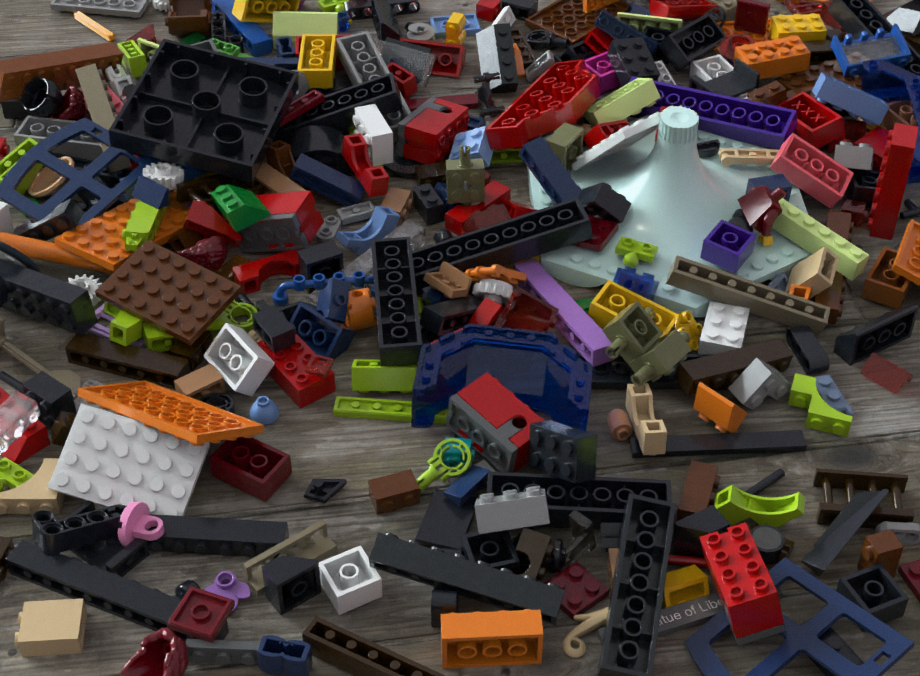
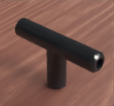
M906 199L904 204L909 210L900 212V218L906 219L920 215V207H917L910 199Z

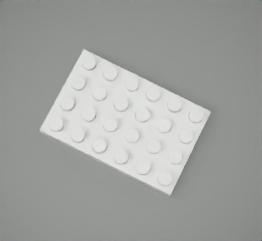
M656 112L645 120L644 118L633 123V125H627L611 134L610 137L602 140L601 143L576 157L577 161L571 164L573 170L576 171L627 148L659 128L660 113Z
M81 403L47 488L84 501H91L104 507L118 504L127 506L133 501H139L148 505L150 514L184 516L210 443H204L203 446H194L190 444V441L176 439L170 433H161L158 428L146 427L143 422Z

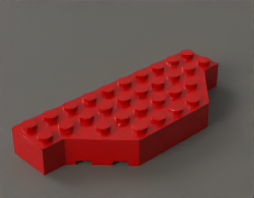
M584 59L553 63L485 129L490 149H498L499 151L507 148L521 149L532 138L551 133L564 123L575 124L601 95L597 75H590V72L586 69Z

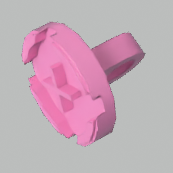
M133 501L127 505L121 514L120 522H122V529L118 528V537L123 546L129 545L136 538L150 541L157 540L165 532L163 521L158 517L150 515V508L146 503ZM154 526L157 527L156 529H154V530H152V531H147V530H148L149 528H151V527H154Z

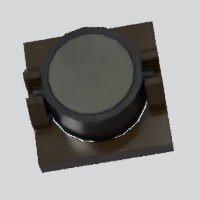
M750 526V533L768 571L783 558H789L795 542L785 539L781 531L773 526Z

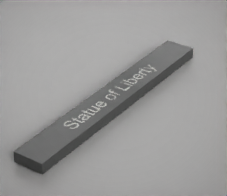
M778 587L776 589L778 592L779 599H782L783 592ZM717 593L661 609L657 638L708 622L723 609ZM605 627L597 629V636L601 643H603Z

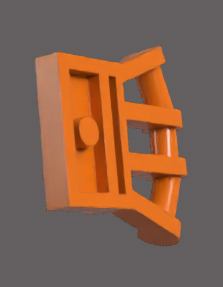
M494 264L491 267L478 266L475 269L470 268L463 272L472 278V282L480 283L481 279L485 278L500 280L512 286H517L518 283L526 281V273L507 269L499 264Z

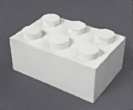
M375 104L356 107L355 115H353V123L355 125L353 134L361 133L367 142L372 166L392 163L393 132Z
M710 301L700 337L698 354H718L742 348L750 308Z
M229 323L224 324L203 355L218 370L234 391L248 396H253L275 364L244 329Z

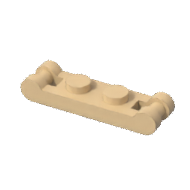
M722 148L719 150L718 156L724 167H728L731 164H756L764 166L772 164L779 150Z

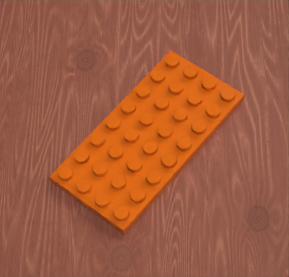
M170 191L171 199L153 239V243L159 246L167 243L173 236L186 229L183 225L190 207H186L187 202L179 203L176 201L177 192ZM136 198L130 199L128 202L118 205L116 208L104 212L102 215L92 218L90 221L78 225L68 232H64L62 235L54 238L55 245L111 271H116L134 253L133 251H126L125 241L122 240V231L126 229L127 220H130L131 211H134L135 203L139 202V200Z
M146 380L78 388L77 396L85 399L87 403L98 404L101 409L115 411L114 414L128 416L131 419L143 422L146 427L158 428L159 432L170 433L174 435V438L190 441V444L194 446H203L207 442L220 443L221 440L225 439L234 441L237 440V437L252 438L253 435L263 433V424Z

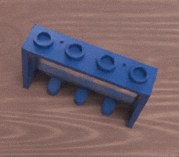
M897 23L893 25L891 33L885 34L884 29L881 27L877 29L875 36L869 37L866 30L861 32L859 39L853 40L852 34H847L843 42L839 41L837 35H833L829 47L833 49L844 74L843 77L908 65L912 55Z

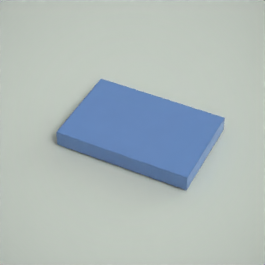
M476 13L464 14L466 17V25L464 27L466 36L476 35V33L481 31ZM451 15L430 17V25L435 29V39L447 37L445 25Z

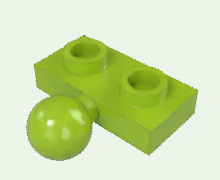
M318 0V7L323 12L335 10L338 12V16L342 17L345 16L344 3L349 0Z
M621 237L616 245L615 253L624 256L623 263L627 268H634L638 265L639 260L653 263L658 254L659 247L650 243L636 241L632 238Z
M6 457L0 460V492H3L5 485L13 489L34 476V474Z

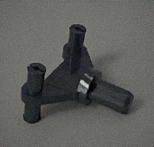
M485 72L483 75L473 77L475 84L482 82V86L477 88L475 94L479 100L484 101L487 108L479 110V117H494L495 114L505 111L501 110L505 109L504 106L494 108L492 103L490 80L500 79V76H497L500 75L499 72L490 74Z

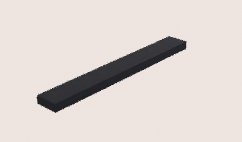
M802 430L667 435L665 454L654 456L643 455L637 437H630L629 440L632 458L806 451L807 447Z

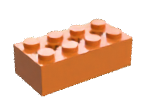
M798 35L764 42L760 41L754 44H744L735 47L734 61L738 58L760 73L759 79L809 70L811 52Z
M541 609L440 614L442 669L542 664L544 634Z

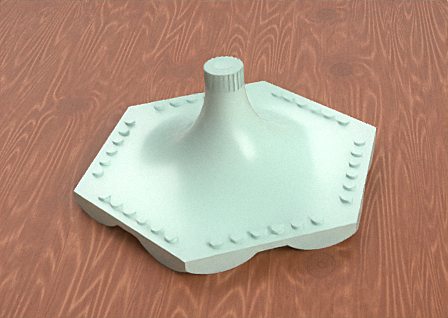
M674 106L666 108L660 113L656 142L657 130L627 148L576 171L573 168L569 171L572 179L580 186L581 190L604 182L609 184L617 193L624 195L626 200L632 203L624 221L618 224V231L601 252L569 245L541 254L540 265L554 278L570 285L596 287L602 284L605 285L608 280H611L677 314L690 311L693 317H706L709 302L718 301L666 284L670 267L677 255L757 283H762L768 279L773 280L777 274L785 272L789 279L792 267L812 254L773 228L771 230L773 244L771 246H763V242L758 240L759 235L762 234L753 228V233L757 234L753 253L736 273L700 258L703 240L721 219L728 222L737 209H741L737 199L746 195L748 179L776 175L777 173L770 169L771 165L731 164L728 167H724L718 153L711 157H699L697 143L716 139L720 142L719 150L722 148H767L698 130L699 116L690 108ZM649 115L643 116L628 123L631 126L633 125V123L640 119H647ZM587 146L583 147L582 154L589 150ZM527 167L529 195L533 208L540 210L555 205ZM789 182L792 186L789 203L808 215L799 188ZM598 215L593 216V217H596V218L603 219V218H601V217L598 216ZM621 237L632 238L636 241L658 246V254L653 263L639 260L636 267L627 268L623 263L624 256L615 253L616 245Z

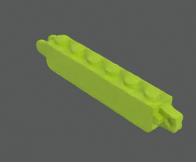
M140 200L135 203V209L131 211L130 220H127L126 229L122 231V240L125 241L126 251L135 252L147 240L153 242L167 206L156 209Z

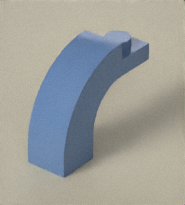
M376 206L369 222L363 228L354 232L337 231L335 238L341 242L343 247L352 249L357 254L368 253L372 251L371 239L389 238L400 219V215L390 207Z

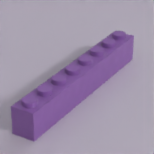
M535 259L514 264L515 271L526 273V281L518 283V286L592 367L614 360L608 357L612 351L606 355V348L612 343L603 333V329L587 315L583 308L573 300L572 296L568 295L542 265Z

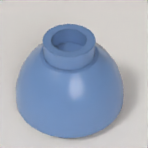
M267 396L258 397L250 409L251 420L263 425L276 421L280 414L277 404Z

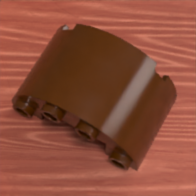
M169 0L170 6H173V16L172 11H168V16L165 17V26L168 27L171 36H188L192 32L202 35L212 34V0Z

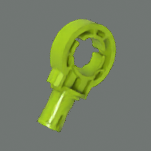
M234 300L223 311L229 324L244 329L246 333L254 330L252 314L258 312L254 306L243 302L238 303ZM241 315L249 317L246 322H240V325H238V321L234 320L235 317Z
M449 438L440 442L434 450L433 457L427 461L430 465L429 469L416 479L420 490L424 491L436 479H441L445 482L450 477H459L466 472L472 464V453L467 444L456 438ZM448 444H452L454 449H459L462 452L463 461H466L465 454H467L465 466L462 462L457 467H448L444 464V453L451 449Z

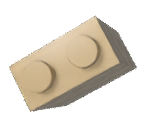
M824 246L792 267L785 292L789 293L791 284L811 287L812 298L832 286L839 257Z
M84 598L24 602L23 612H19L18 615L20 629L19 632L15 633V646L19 647L22 657L82 653L88 614Z

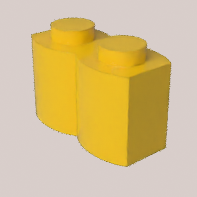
M453 12L445 25L447 35L445 43L458 45L464 43L466 39V31L464 29L466 17L464 14Z

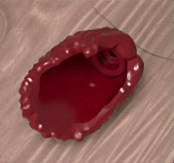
M69 86V89L63 95L65 98L58 116L51 115L49 117L71 121L85 118L86 106L83 92L75 86Z
M209 236L198 241L191 248L177 251L176 254L214 272L221 268L224 260L227 258V240L225 236Z
M161 628L144 637V640L140 643L142 649L138 650L126 662V665L121 670L122 676H182L189 664L187 655L188 645L180 637L176 636L174 631L169 628Z

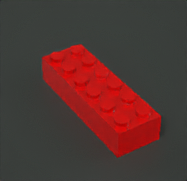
M895 123L893 130H889L867 228L870 229L869 236L887 240L893 239L916 147L918 126Z

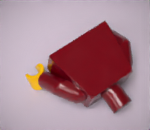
M765 185L753 187L748 190L746 195L737 199L749 225L762 234L759 235L758 240L763 242V246H771L773 244L772 226L777 217L782 213V208L778 201L785 197L786 193L780 186L773 191Z

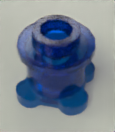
M348 11L338 12V26L341 32L350 28L348 20L351 19V16L348 15Z

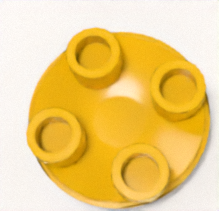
M690 311L681 312L676 318L675 329L679 332L682 330L686 331L691 338L687 342L691 347L689 352L697 351L703 327L700 323L696 322Z

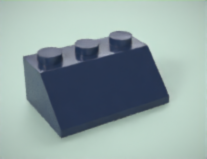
M300 301L289 323L294 324L297 335L328 365L348 349L356 331L343 323L324 319V313L316 311L317 306Z

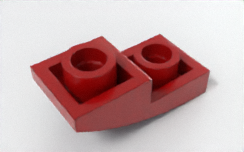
M486 297L472 315L465 331L476 342L481 343L492 330L491 324L503 311L502 305Z

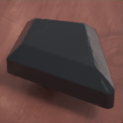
M312 479L304 493V498L326 503L347 484V480Z

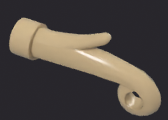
M608 607L588 614L574 615L575 621L583 622L572 629L563 640V650L568 656L577 658L585 654L586 645L579 638L606 625ZM571 644L577 645L579 648L574 649L571 647Z

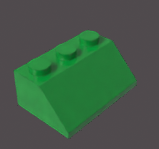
M227 184L219 186L215 191L211 192L220 213L236 233L271 215L269 210L250 190Z

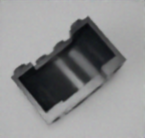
M325 125L306 126L296 130L285 140V143L291 146L295 162L302 153L323 164L336 163L337 171L347 176H355L342 155L344 135L336 129Z

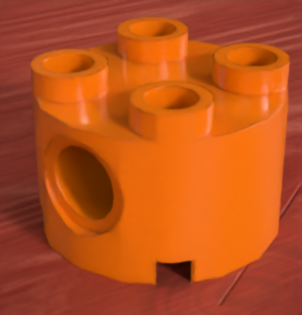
M369 288L349 291L345 325L354 331L378 326L377 317L373 314V309H376L374 297H371Z

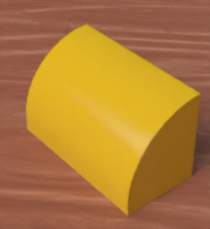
M694 564L666 573L662 606L667 608L710 595L708 576Z

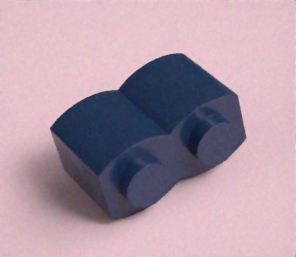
M278 37L276 39L277 57H295V48L291 37ZM280 67L288 70H296V67Z
M268 635L262 637L257 649L259 668L266 673H284L286 676H308L313 664L311 646L304 641H286L281 637Z

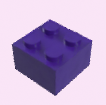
M721 219L703 240L700 258L736 273L753 253L757 234Z

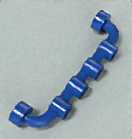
M355 271L353 277H345V274L342 272L333 274V278L349 282L350 285L355 287L373 284L371 286V295L375 298L374 276H365L363 271ZM321 273L315 274L313 280H305L303 275H295L293 281L282 283L273 292V303L277 306L286 305L289 301L286 291L288 289H294L295 291H303L305 288L322 290L327 286L329 279H325V275Z

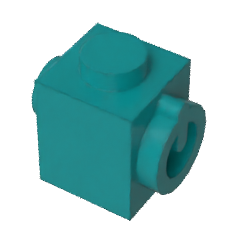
M456 438L467 444L472 453V462H474L476 449L472 448V439ZM448 444L451 449L444 453V464L448 467H457L462 462L465 466L467 454H465L466 461H463L462 452L459 449H454L452 444Z

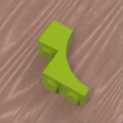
M104 301V312L115 318L110 321L109 340L123 346H128L142 338L141 319Z
M795 373L788 405L808 409L805 427L848 437L853 416L835 410L821 398L817 391L815 377Z
M732 484L716 493L714 506L732 526L750 517L759 525H769L777 528L804 514L805 496L797 492L784 497H761L744 492Z

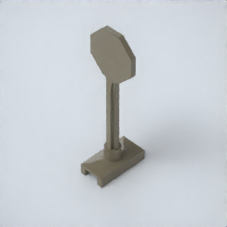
M0 318V352L5 350L37 374L41 371L47 373L69 387L73 398L78 395V388H81V377L71 370L49 371L11 344L5 336L4 320Z

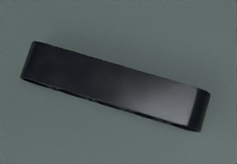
M349 0L344 3V13L347 19L354 21L372 18L371 0ZM387 0L391 8L395 10V16L413 14L420 10L418 0Z

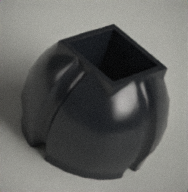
M40 77L32 79L24 88L26 93L21 95L22 106L29 114L36 117L48 118L51 115L58 116L65 98L62 96L60 88L49 79Z

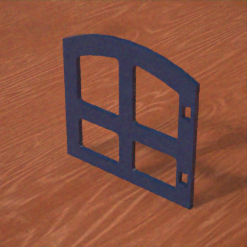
M83 118L52 133L23 155L1 181L0 199L38 222L48 216L57 205L71 199L80 190L84 189L100 198V200L82 215L78 225H82L90 221V219L100 216L137 183L139 176H143V168H146V165L151 166V163L158 164L160 160L142 154L137 158L126 150L111 147L109 131L93 121ZM96 130L101 132L99 135L94 134ZM81 134H87L109 147L83 170H77L49 153ZM119 156H126L140 164L114 188H108L94 180L97 175ZM37 163H41L69 180L65 186L42 205L34 203L15 191L22 179Z
M783 558L768 571L775 588L777 589L785 581L791 580L826 603L827 606L804 625H798L782 614L786 631L778 633V635L786 641L745 676H775L801 653L807 654L836 676H882L914 647V642L787 558ZM723 609L685 640L689 653L703 676H733L710 646L730 628ZM842 617L850 619L885 643L882 648L862 665L854 664L818 639ZM883 655L889 658L881 666L876 663Z

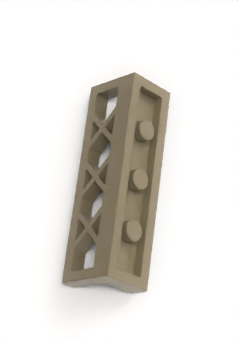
M322 519L243 563L245 582L257 597L265 593L262 566L271 561L275 555L279 554L278 557L284 555L316 559L320 562L337 552V545L327 534V523ZM320 531V534H318V535H316V536H314V537L312 538V536H313L316 532ZM300 542L297 547L293 548L295 544ZM259 565V567L256 570L251 572L252 568Z

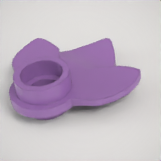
M230 571L220 572L216 576L214 584L205 588V591L233 599L235 606L231 613L237 608L239 599L250 598L249 586L244 582L238 581L237 577Z

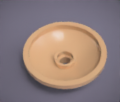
M64 156L59 158L74 167V161L71 157ZM45 166L28 187V193L32 197L37 198L50 196L58 192L69 180Z

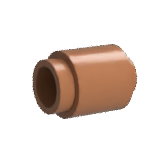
M613 409L608 413L607 423L612 437L619 441L628 439L632 435L633 429L627 413L622 409Z

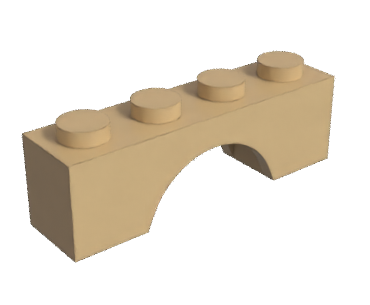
M643 383L640 387L634 384H627L625 406L643 455L665 454L667 430L662 419L655 420L653 394L649 384Z

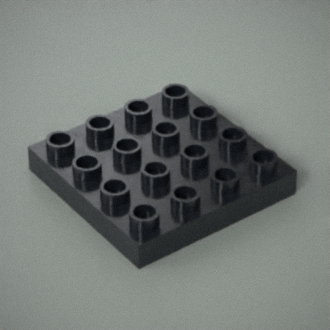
M163 39L109 129L110 146L126 150L132 154H142L161 159L164 162L177 163L196 168L202 172H212L231 177L237 181L252 183L298 90L299 72Z

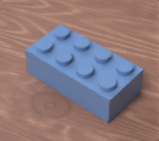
M822 72L812 90L817 101L823 104L829 102L836 110L842 112L844 109L848 112V115L858 119L860 116L864 122L872 126L874 124H881L890 107L884 100Z

